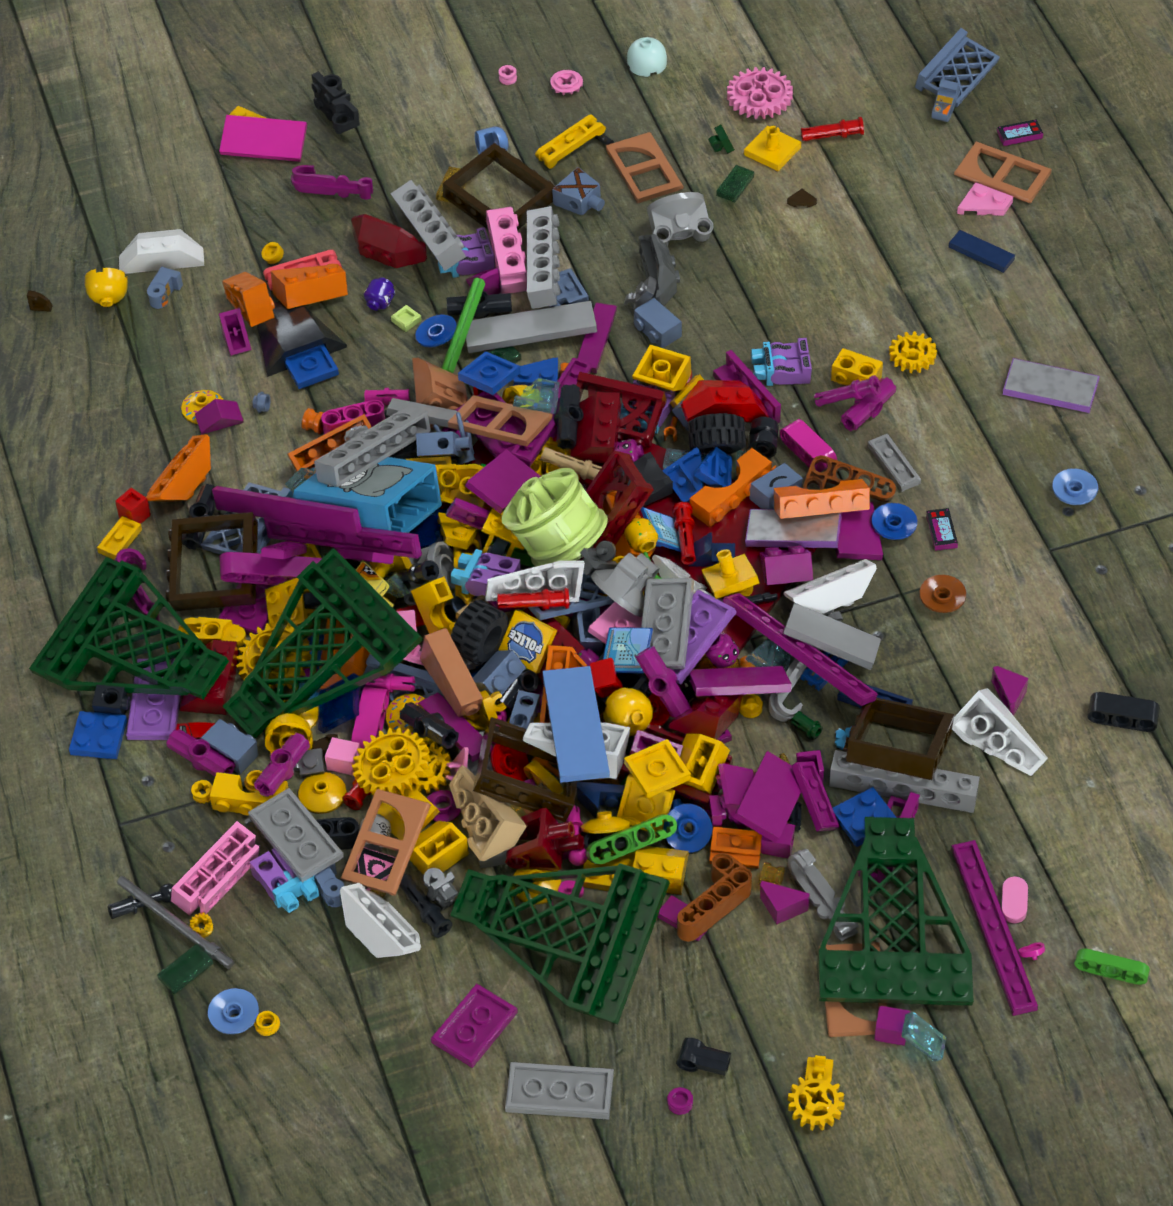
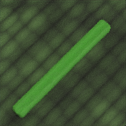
M473 279L443 362L442 369L454 373L485 286L483 279Z

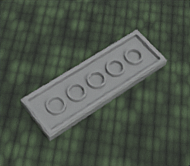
M591 301L472 320L466 341L468 353L595 333L597 332L592 303Z

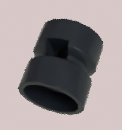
M758 417L752 420L750 423L748 450L753 448L767 459L775 456L777 453L779 431L777 421L769 417Z

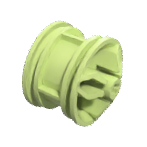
M571 468L557 469L539 478L533 477L527 480L513 496L502 515V523L518 538L527 550L535 567L557 561H576L583 556L580 552L584 548L593 547L605 530L608 522L605 512L599 509L579 482L578 475Z

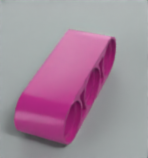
M370 400L328 410L321 416L323 434L365 414L370 425L373 427L385 420L384 404L379 400Z
M801 419L794 421L779 431L783 443L809 468L813 459L820 455L837 460L833 449ZM823 462L815 465V469L818 472L828 468Z
M366 686L363 688L351 738L352 742L360 743V748L362 749L365 748L363 741L370 743L372 741L370 735L377 738L379 737V731L383 730L386 710L389 704L388 689Z

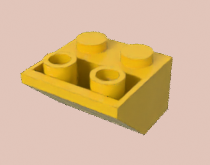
M686 734L682 743L683 748L680 758L691 773V780L682 784L711 794L717 782L716 775L720 774L718 764L725 763L730 750L722 741L702 734Z
M437 821L419 834L410 861L423 875L430 868H438L444 872L469 854L467 837L452 822Z

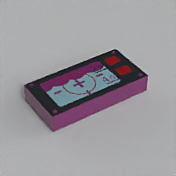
M1037 119L997 127V134L1003 146L1043 138V132Z
M949 508L926 511V518L935 551L958 548V541Z

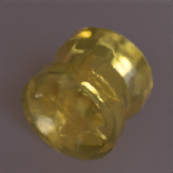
M765 862L760 873L758 885L760 886L761 881L781 886L785 867H774L771 863Z

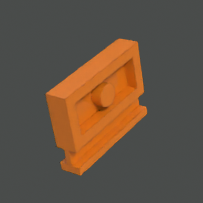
M713 827L709 863L712 864V858L715 855L726 853L747 868L759 869L762 835L751 830Z

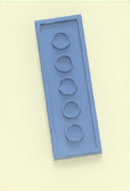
M590 666L543 671V681L560 783L609 778L610 771Z

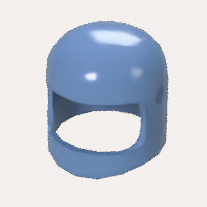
M495 126L475 131L474 137L478 154L482 153L493 143L508 150V137L502 128Z

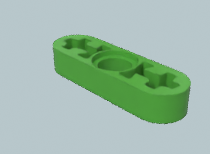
M1085 948L1077 951L1074 965L1081 971L1137 985L1145 984L1150 972L1149 966L1143 962Z

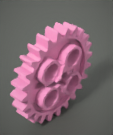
M754 67L752 72L746 69V73L740 71L739 76H733V80H730L729 86H727V100H729V106H733V111L739 110V115L747 113L746 118H749L751 115H754L755 119L758 116H762L765 119L766 115L773 118V113L781 115V110L786 111L787 106L791 105L793 86H790V80H786V75L780 77V71L774 74L772 68L766 71L765 67H763L761 71H758L757 67Z

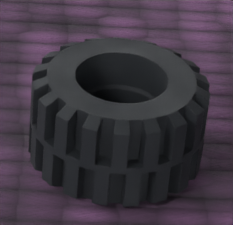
M727 413L707 414L696 417L688 422L690 451L697 447L701 455H707L710 450L717 447L726 454H731L746 447L744 418Z
M475 600L473 603H470L458 617L451 633V638L461 657L476 665L485 664L498 651L508 628L507 614L482 600Z

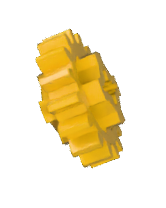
M916 331L912 335L905 332L904 337L897 335V340L891 341V346H889L890 361H894V367L901 366V371L909 369V373H912L913 370L921 373V368L928 370L929 364L934 365L937 355L936 344L931 343V337L925 339L924 333L917 336Z
M434 742L428 747L431 761L428 762L430 769L424 770L427 777L418 778L421 783L420 785L413 784L419 792L425 789L427 794H430L431 788L439 791V784L446 786L445 776H452L449 770L453 769L446 765L451 760L449 754L445 753L442 746L437 749Z
M809 1073L806 1081L800 1077L798 1078V1085L792 1084V1093L788 1094V1101L791 1102L788 1104V1111H794L793 1120L801 1119V1127L808 1123L812 1131L815 1125H819V1128L824 1130L825 1123L832 1127L834 1126V1118H841L840 1111L844 1110L845 1105L842 1102L844 1093H837L840 1085H831L832 1077H828L825 1081L822 1080V1073L818 1074L817 1079H814L812 1074ZM828 1093L831 1095L833 1099V1104L832 1101L827 1097ZM799 1100L805 1106L804 1111L800 1107Z

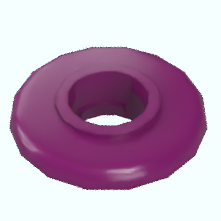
M439 790L427 797L435 807L442 802L449 804L446 808H438L440 812L432 821L450 822L459 816L461 809L456 808L451 791Z

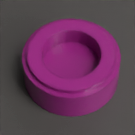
M683 1087L672 1089L667 1096L669 1110L677 1115L688 1113L693 1107L692 1093Z

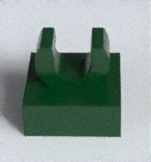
M720 124L715 127L717 135L711 136L708 139L714 151L719 152L723 147L727 154L734 151L735 149L722 125Z

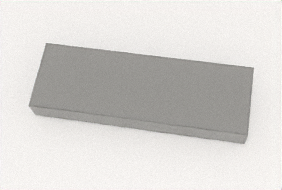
M392 398L387 407L386 415L392 416L405 407L410 406L428 411L429 424L448 427V421L457 411Z
M888 434L868 441V448L901 492L921 484V478Z

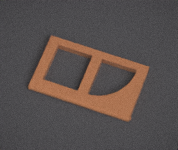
M650 132L606 145L607 153L637 203L684 188ZM634 151L644 153L653 159L625 167L617 153ZM660 168L668 183L640 192L632 176Z
M975 142L954 172V175L1031 204L1050 176L1052 169ZM980 153L1005 161L993 178L987 176L979 168L977 159ZM1014 165L1038 174L1027 191L1003 182Z
M475 395L458 411L461 414L465 432L526 447L551 421L553 416L551 413ZM477 407L499 412L487 427L464 422ZM455 414L448 421V428L459 430ZM511 416L520 418L526 424V430L522 436L499 429Z
M376 789L341 879L349 883H360L367 888L396 895L431 804ZM382 802L392 806L401 814L405 825L403 841L370 831ZM366 842L399 851L387 881L354 872Z
M874 942L872 945L880 951L879 942ZM862 943L827 945L826 949L862 951ZM825 1001L829 1037L875 1035L876 1021H868L852 1015L840 1002ZM878 1003L879 1007H887V1003Z

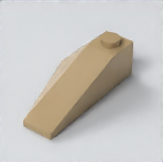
M461 765L449 786L456 808L461 809L463 815L461 823L463 828H466L469 838L467 841L469 847L480 861H486L514 847L525 830L526 824L505 802L474 792L476 776L465 766Z

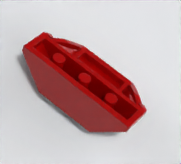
M699 380L681 404L687 422L702 415L716 413L734 414L744 418V422H752V420L758 417H769L764 403L754 391L743 382L735 380Z

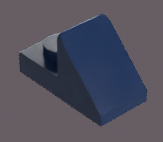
M712 532L708 533L694 542L696 561L693 564H689V567H710L718 564L719 561L716 554L721 550H730L731 556L734 558L735 543H712Z
M577 782V800L597 818L601 805L608 807L620 806L625 785Z

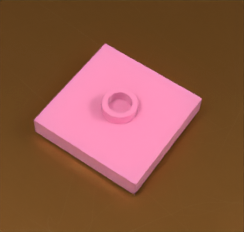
M614 602L589 626L588 632L606 644L609 627L641 628L642 616H636Z

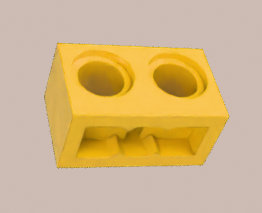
M842 348L832 364L831 381L847 386L851 385L854 380H866L873 375L877 376L880 380L883 362Z

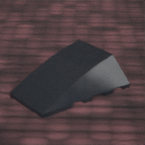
M280 301L275 302V308L273 309L275 318L257 325L267 377L287 370L285 364L287 357L324 344L329 354L347 348V344L304 305L287 309Z

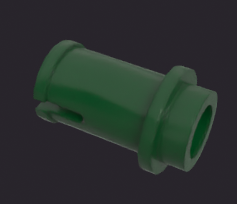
M798 711L792 718L791 724L807 733L806 735L809 738L813 737L816 739L823 730L819 721H813L801 711Z

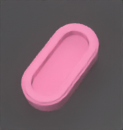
M1010 877L1003 883L1001 909L1007 922L1013 924L1020 923L1026 918L1028 885L1020 877Z

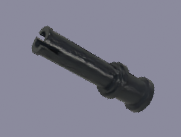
M432 560L415 563L409 569L388 573L386 582L389 586L395 587L411 582L422 584L425 581H433L439 576V567Z
M408 873L404 874L399 886L419 910L422 922L430 926L434 937L439 938L446 935L452 928V922L442 915L441 908L437 904L430 902L424 892L411 878V875Z

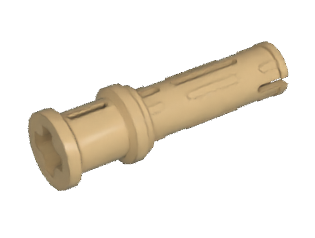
M547 447L544 448L540 461L560 468H571L583 480H594L602 468L592 464L591 460L584 462Z

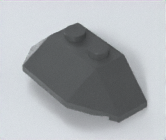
M656 234L639 236V253L646 278L651 276L657 280L652 299L655 298L665 306L676 294L677 283H680L679 271L674 270L676 267L674 255H670L668 247Z

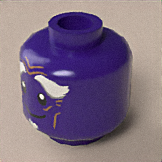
M382 277L373 279L364 292L367 306L373 310L386 309L395 296L394 285L388 279Z

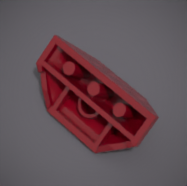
M367 214L354 216L351 219L353 236L360 255L394 268L422 263L427 260L426 244L418 241L403 228Z

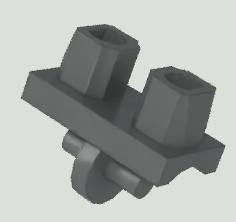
M602 541L596 548H584L580 552L584 557L582 561L585 563L583 570L585 575H591L596 569H614L618 564L615 561H611L616 555V548L610 541Z
M430 868L423 876L424 885L429 888L426 896L431 903L435 901L443 911L455 903L454 898L458 895L453 886L455 876L452 872H449L445 878L444 873L440 869Z

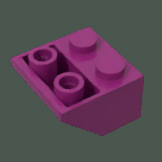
M802 545L788 546V550H781L779 547L765 548V552L759 553L764 582L767 585L813 580L811 552L802 547Z
M724 763L718 764L720 774L716 775L719 788L723 789V795H720L722 807L727 809L730 822L734 821L738 829L746 828L748 826L733 817L755 773L753 769Z

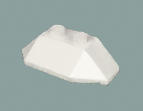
M181 229L138 233L120 254L119 270L129 274L159 271L161 266L168 269L204 266L203 247Z
M864 559L856 564L849 565L785 591L784 595L793 602L823 615L830 614L834 609L841 606H850L854 604L855 600L862 598L877 569L876 564Z
M360 883L341 887L340 895L346 926L376 958L405 955L420 950L419 933L389 902L374 892L366 890L365 886Z

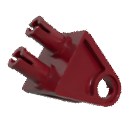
M542 808L520 817L526 824V828L519 840L532 841L509 849L506 853L505 863L514 869L558 871L561 870L564 852L583 850L584 839L581 834L574 835L575 829L571 821L558 823L547 808Z

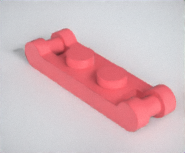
M327 250L266 268L263 271L265 280L268 281L269 289L273 291L271 270L323 266L327 264H338L341 268L342 266L340 261L337 260L335 251Z

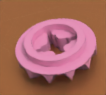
M572 70L559 71L551 77L550 81L551 89H555L556 93L562 92L563 96L566 93L572 95L573 92H579L580 87H583L582 76Z

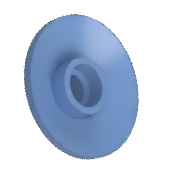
M1067 469L1055 476L1052 489L1056 497L1062 502L1071 505H1083L1096 497L1098 483L1094 476L1087 471Z
M238 988L220 992L212 999L208 1007V1018L211 1025L219 1032L225 1034H238L248 1030L256 1022L259 1014L256 998L250 992ZM233 1014H238L236 1017H231Z

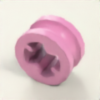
M505 65L499 69V81L502 84L511 85L516 82L517 71L515 67Z

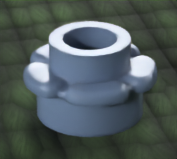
M260 392L253 398V408L258 413L262 411L268 412L271 403L270 395Z

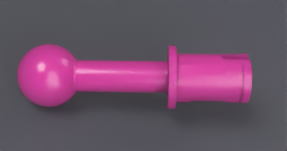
M574 805L566 822L571 821L573 823L574 835H578L582 832L581 825H583V822L580 819L579 807ZM585 849L569 851V861L575 866L583 865L588 859Z

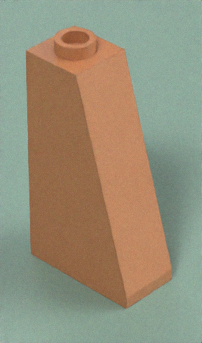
M447 628L425 635L420 655L422 664L458 717L474 715L480 710L483 697Z

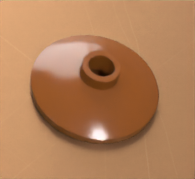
M935 575L926 579L921 585L920 599L932 611L949 613L956 611L964 604L966 589L963 583L955 577Z

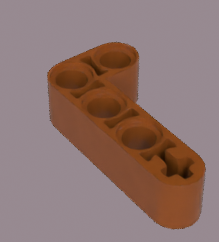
M820 455L811 462L803 489H807L811 483L817 484L820 490H823L827 482L837 486L840 481L867 478L870 481L868 486L870 488V498L881 502H889L895 496L896 486L888 478ZM823 462L828 468L825 472H818L815 469V465ZM839 470H845L848 472L849 477L846 480H840L837 478L836 473ZM874 481L878 482V488H875V492L872 491ZM888 486L890 492L883 495L881 489Z
M719 853L712 858L711 879L714 884L678 913L677 935L681 940L689 942L697 939L751 895L752 873L731 855Z

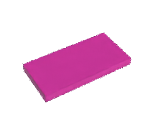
M226 115L219 152L221 155L301 162L307 123L304 121Z

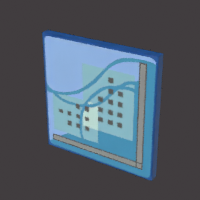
M642 507L640 510L643 517L652 523L658 533L656 547L664 546L681 552L679 533L674 528L676 519Z
M609 627L603 659L612 658L614 660L616 673H644L635 656L650 647L653 628Z

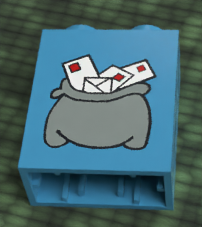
M387 457L339 487L318 482L317 474L315 473L294 489L292 497L294 499L358 509L361 527L409 533L442 506L435 464Z

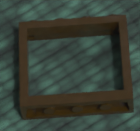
M493 143L443 182V197L488 229L486 210L492 209L461 187L495 161L538 192L537 195L514 212V214H517V230H519L527 223L528 210L544 208L553 202L552 189L555 186L551 181L546 180L535 170L526 166L520 159L508 153L505 148H501L496 143Z
M253 512L172 519V528L168 532L171 549H168L170 569H167L169 589L166 590V600L175 611L256 604V584L242 583L239 589L180 594L182 534L243 528V553H257L258 521Z
M876 697L875 701L862 705L860 715H857L855 725L851 727L849 737H846L843 751L847 752L846 762L932 780L951 737L954 714ZM872 722L935 735L927 755L864 741Z
M491 717L483 734L473 791L533 812L547 808L555 819L566 822L574 807L577 781L564 782L563 794L561 795L487 769L492 742L557 764L556 756L523 741L527 729Z

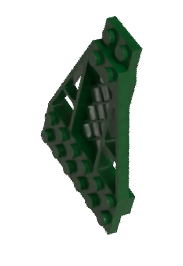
M334 548L317 564L312 561L297 576L299 580L256 666L245 678L240 689L223 705V708L254 739L267 728L270 721L285 713L300 715L390 673L423 640ZM308 589L322 604L297 626L290 618L304 590ZM325 619H330V628L320 629V624ZM336 619L345 628H336ZM289 623L295 630L275 649L286 625ZM345 633L344 643L334 644L335 634ZM329 634L328 644L319 645V635ZM309 635H313V644L303 646V640ZM360 648H366L380 663V667L349 681L341 672V667ZM328 650L327 660L317 661L318 651ZM334 650H339V651L333 656ZM302 651H312L311 661H302ZM291 652H296L295 662H286V657ZM317 666H323L316 672ZM301 667H310V677H300ZM279 668L278 679H269V674L274 669ZM285 668H295L294 678H284ZM334 674H338L345 681L344 684L308 700ZM293 683V693L283 694L284 684ZM299 683H305V684L299 689ZM278 684L277 693L270 687V685Z
M106 557L29 669L33 674L67 690L95 691L96 685L124 687L126 693L188 695L190 693L204 700L229 660L227 657L208 649L197 638L142 573L140 568L122 560L119 563ZM142 583H145L158 598L147 615L126 606ZM163 607L169 611L186 633L155 620ZM124 617L125 623L113 627L118 618ZM142 625L143 632L131 634V628ZM126 630L127 637L116 640L115 634ZM161 634L162 640L150 644L149 637ZM111 636L112 642L100 646L105 637ZM145 639V646L134 648L133 642ZM180 643L181 649L169 652L168 645ZM129 644L130 651L119 654L118 647ZM163 647L165 654L153 658L152 651ZM112 649H113L114 655H112V654H110V653H108V652H106V651H109V650H112ZM148 652L149 659L137 663L136 656ZM93 657L112 665L102 682L75 681L87 662ZM129 658H132L133 664H131V663H129V662H127V661H125V660H126V659H129ZM167 662L168 668L156 671V664ZM151 666L152 673L147 670H144L143 668ZM120 671H125L153 685L112 682Z
M864 818L863 845L817 956L819 1001L973 1005L972 955L917 837H915L914 818ZM886 867L897 868L893 872H890ZM877 868L886 876L881 883H878L870 876ZM902 869L911 877L905 884L895 876ZM860 870L861 914L840 913L856 873ZM923 873L927 877L944 916H927L924 913ZM890 880L899 888L893 895L883 888ZM868 882L874 887V889L869 894ZM913 882H915L916 895L908 888ZM877 892L887 899L880 907L871 899ZM903 892L912 900L906 907L896 900ZM890 904L900 911L893 919L884 911ZM915 904L916 917L909 912ZM869 906L875 910L871 916H869ZM878 915L888 922L881 930L871 922ZM902 916H905L913 923L906 931L897 923ZM836 922H858L862 924V951L826 949ZM925 925H949L962 954L927 952L925 946ZM891 927L901 935L894 942L884 934ZM869 928L876 934L871 940L869 938ZM915 928H917V941L910 935ZM879 938L889 946L884 952L878 951L872 945ZM906 939L914 948L910 952H903L897 945Z
M621 863L617 866L516 876H489L468 869L450 916L476 925L571 1010L618 1025L670 882L667 879L644 873L641 869ZM615 874L604 905L579 898L586 877ZM577 878L570 895L532 884L539 881ZM524 891L528 901L516 907L514 898ZM529 891L539 895L531 898ZM546 898L550 908L538 913L535 904ZM552 899H556L561 902L554 905ZM569 905L572 915L561 920L557 911ZM574 905L584 909L576 912ZM531 906L535 916L523 922L519 912ZM591 912L595 922L583 928L579 918ZM553 913L557 923L545 929L541 919ZM515 915L519 924L507 930L505 925L506 919ZM576 920L580 930L568 936L564 926ZM538 922L541 931L530 937L526 927ZM560 929L564 938L552 944L548 934ZM594 929L591 940L589 941L586 933ZM522 930L526 939L514 936L513 934ZM583 936L586 946L574 951L571 941ZM544 937L548 946L536 943L535 941ZM510 943L547 954V959L540 975L509 948ZM567 944L570 953L557 948ZM558 958L581 965L568 1000L547 982L554 961Z

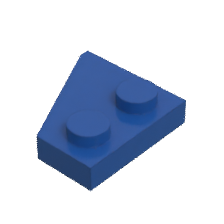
M558 358L520 366L521 373L513 379V386L527 385L534 390L551 391L558 381Z
M697 447L662 470L673 481V490L682 502L690 503V498L704 487V482L694 476V472L702 462L701 452Z
M715 447L706 455L694 472V476L710 487H727L731 485L732 457Z

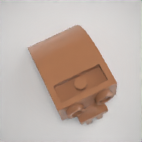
M412 358L416 403L456 410L467 402L466 387L464 382L458 380V375L420 358ZM430 424V429L435 430L434 425Z

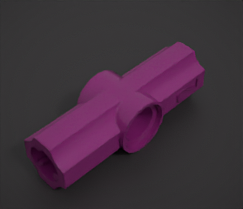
M885 377L879 380L881 385V393L879 395L870 394L864 396L863 399H855L854 405L841 416V422L847 430H857L869 417L875 418L880 413L883 404L896 392V386L891 379Z
M654 646L646 648L635 656L649 679L650 691L660 697L672 718L681 715L691 707L676 683V673L666 667ZM660 679L664 680V682L666 683V685H664V684L660 681Z
M181 729L174 730L169 735V739L166 742L167 747L189 760L196 770H205L213 776H216V772L233 773L235 763L211 749L206 740H197Z
M299 733L291 735L281 749L271 753V762L254 782L255 789L261 795L266 797L273 795L283 781L293 777L294 767L310 747V743L304 735Z

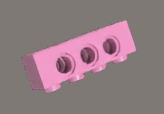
M511 207L486 210V222L494 253L495 266L500 274L501 294L527 291V270L524 265L526 264V256L520 246L522 245L521 233L517 231V214H514Z
M236 821L172 887L171 902L189 916L198 907H200V913H205L206 915L251 868L250 861L258 857L260 847L255 844L256 835Z

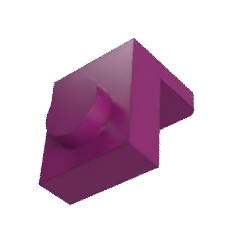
M719 795L709 796V810L705 811L710 816L713 827H722V819H726V809H723L720 804Z

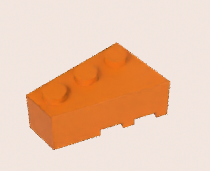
M338 264L270 271L273 295L287 309L348 295L346 272Z
M247 272L222 281L226 298L235 309L240 308L242 317L251 327L275 318L273 313L275 305L269 296L265 281Z

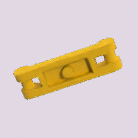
M590 114L536 151L535 156L540 161H544V165L547 168L552 169L559 160L596 135H602L606 127L601 122H597V119Z

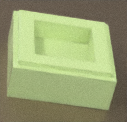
M407 305L391 316V322L405 332L422 321L421 315Z

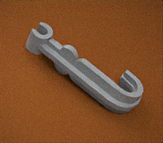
M796 658L786 671L792 684L791 689L807 667ZM771 693L768 699L769 712L773 718L779 721L791 720L801 710L803 704L799 703L792 710L785 708L782 703L789 693Z
M806 848L799 850L788 858L790 873L802 891L810 893V902L813 906L818 907V916L822 919L829 918L831 921L840 898H834V890L820 871L813 865L816 859ZM845 902L840 913H844ZM836 922L833 930L837 938L842 942L857 934L856 928L859 926L857 922Z

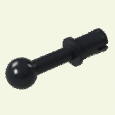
M166 883L160 887L159 891L148 895L157 902L170 903L172 887L174 885ZM129 895L124 900L108 904L107 908L111 919H115L129 913L137 914V908L145 905L138 899H134L132 895Z

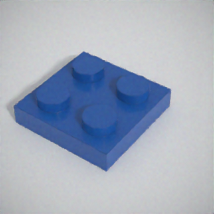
M324 344L289 356L285 361L286 368L298 389L339 375L338 368Z
M485 351L458 372V380L494 395L518 376L521 370L519 365Z
M80 711L69 747L70 755L117 759L127 724L126 715Z
M874 787L832 808L839 825L856 847L864 842L865 817L897 818Z

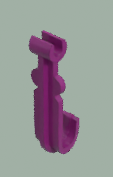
M301 165L292 169L291 183L299 192L334 195L337 193L342 198L348 197L351 193L359 194V197L364 200L371 199V194H373L372 179L368 177L361 178L358 181H349L347 176L339 175L336 179L331 175L316 174L312 165Z
M128 548L117 553L115 561L120 563L122 560L129 564H137L142 570L146 569L145 558L139 551ZM140 585L132 600L139 611L147 615L155 603L151 602ZM158 614L156 620L160 622V615Z

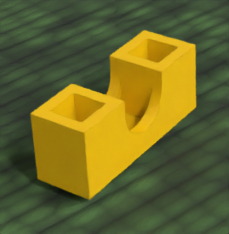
M445 577L433 580L412 590L411 593L429 634L447 628L451 636L456 622H452L447 618L444 607L446 602L454 597Z
M216 772L210 793L212 809L223 813L235 812L249 816V811L288 789V782L283 781L273 795L266 797L261 795L258 790L251 793L242 791L240 775Z

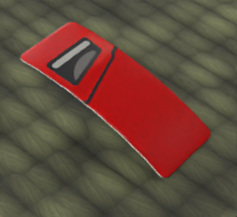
M179 723L176 730L181 729L194 738H201L215 723Z

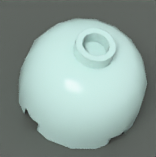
M651 37L635 40L627 53V65L630 66L631 72L645 77L650 76V73H661L667 65V55L663 44Z

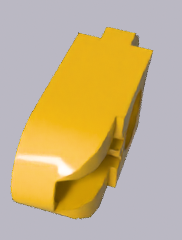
M190 617L183 620L204 645L212 640L236 641L239 648L244 645L243 640H246L244 628L232 624V620L206 617ZM179 626L178 630L186 633V631L181 626Z

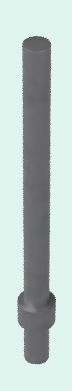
M121 876L118 879V885L204 950V954L211 960L215 959L228 970L234 965V961L221 952V948L217 944L207 941L126 877Z

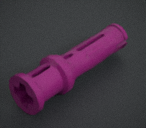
M875 375L862 381L854 380L851 385L815 393L814 398H819L815 400V403L820 407L850 398L859 400L863 399L866 395H879L881 393V385L878 377Z

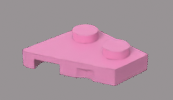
M975 182L958 206L957 214L964 215V211H977V215L992 214L1004 216L1013 203V196Z

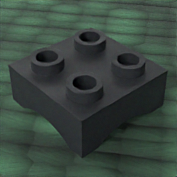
M651 452L644 454L633 462L645 481L651 484L654 489L642 507L673 494V481L661 470Z

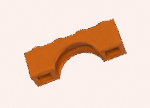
M751 448L736 460V475L738 479L733 484L722 488L704 486L690 498V504L693 507L692 515L708 527L721 521L726 513L731 509L737 508L743 499L750 496L752 482L772 471V462Z
M863 479L840 481L837 486L823 490H809L798 486L774 488V510L780 519L870 510V488Z

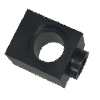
M96 685L92 702L94 712L125 715V711L129 710L131 703L130 696L127 695L125 688ZM112 700H117L113 704H108Z

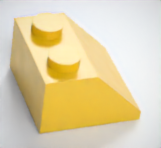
M649 345L632 375V379L671 391L683 390L691 376V357Z
M645 846L636 851L633 867L641 869L644 873L667 879L670 884L666 893L682 895L689 851Z

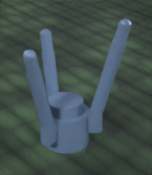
M457 412L456 417L460 436L471 438V433L466 432L465 435L461 414ZM435 424L433 426L436 432H442L438 425ZM473 447L471 450L461 451L460 458L451 460H457L458 465L475 460Z

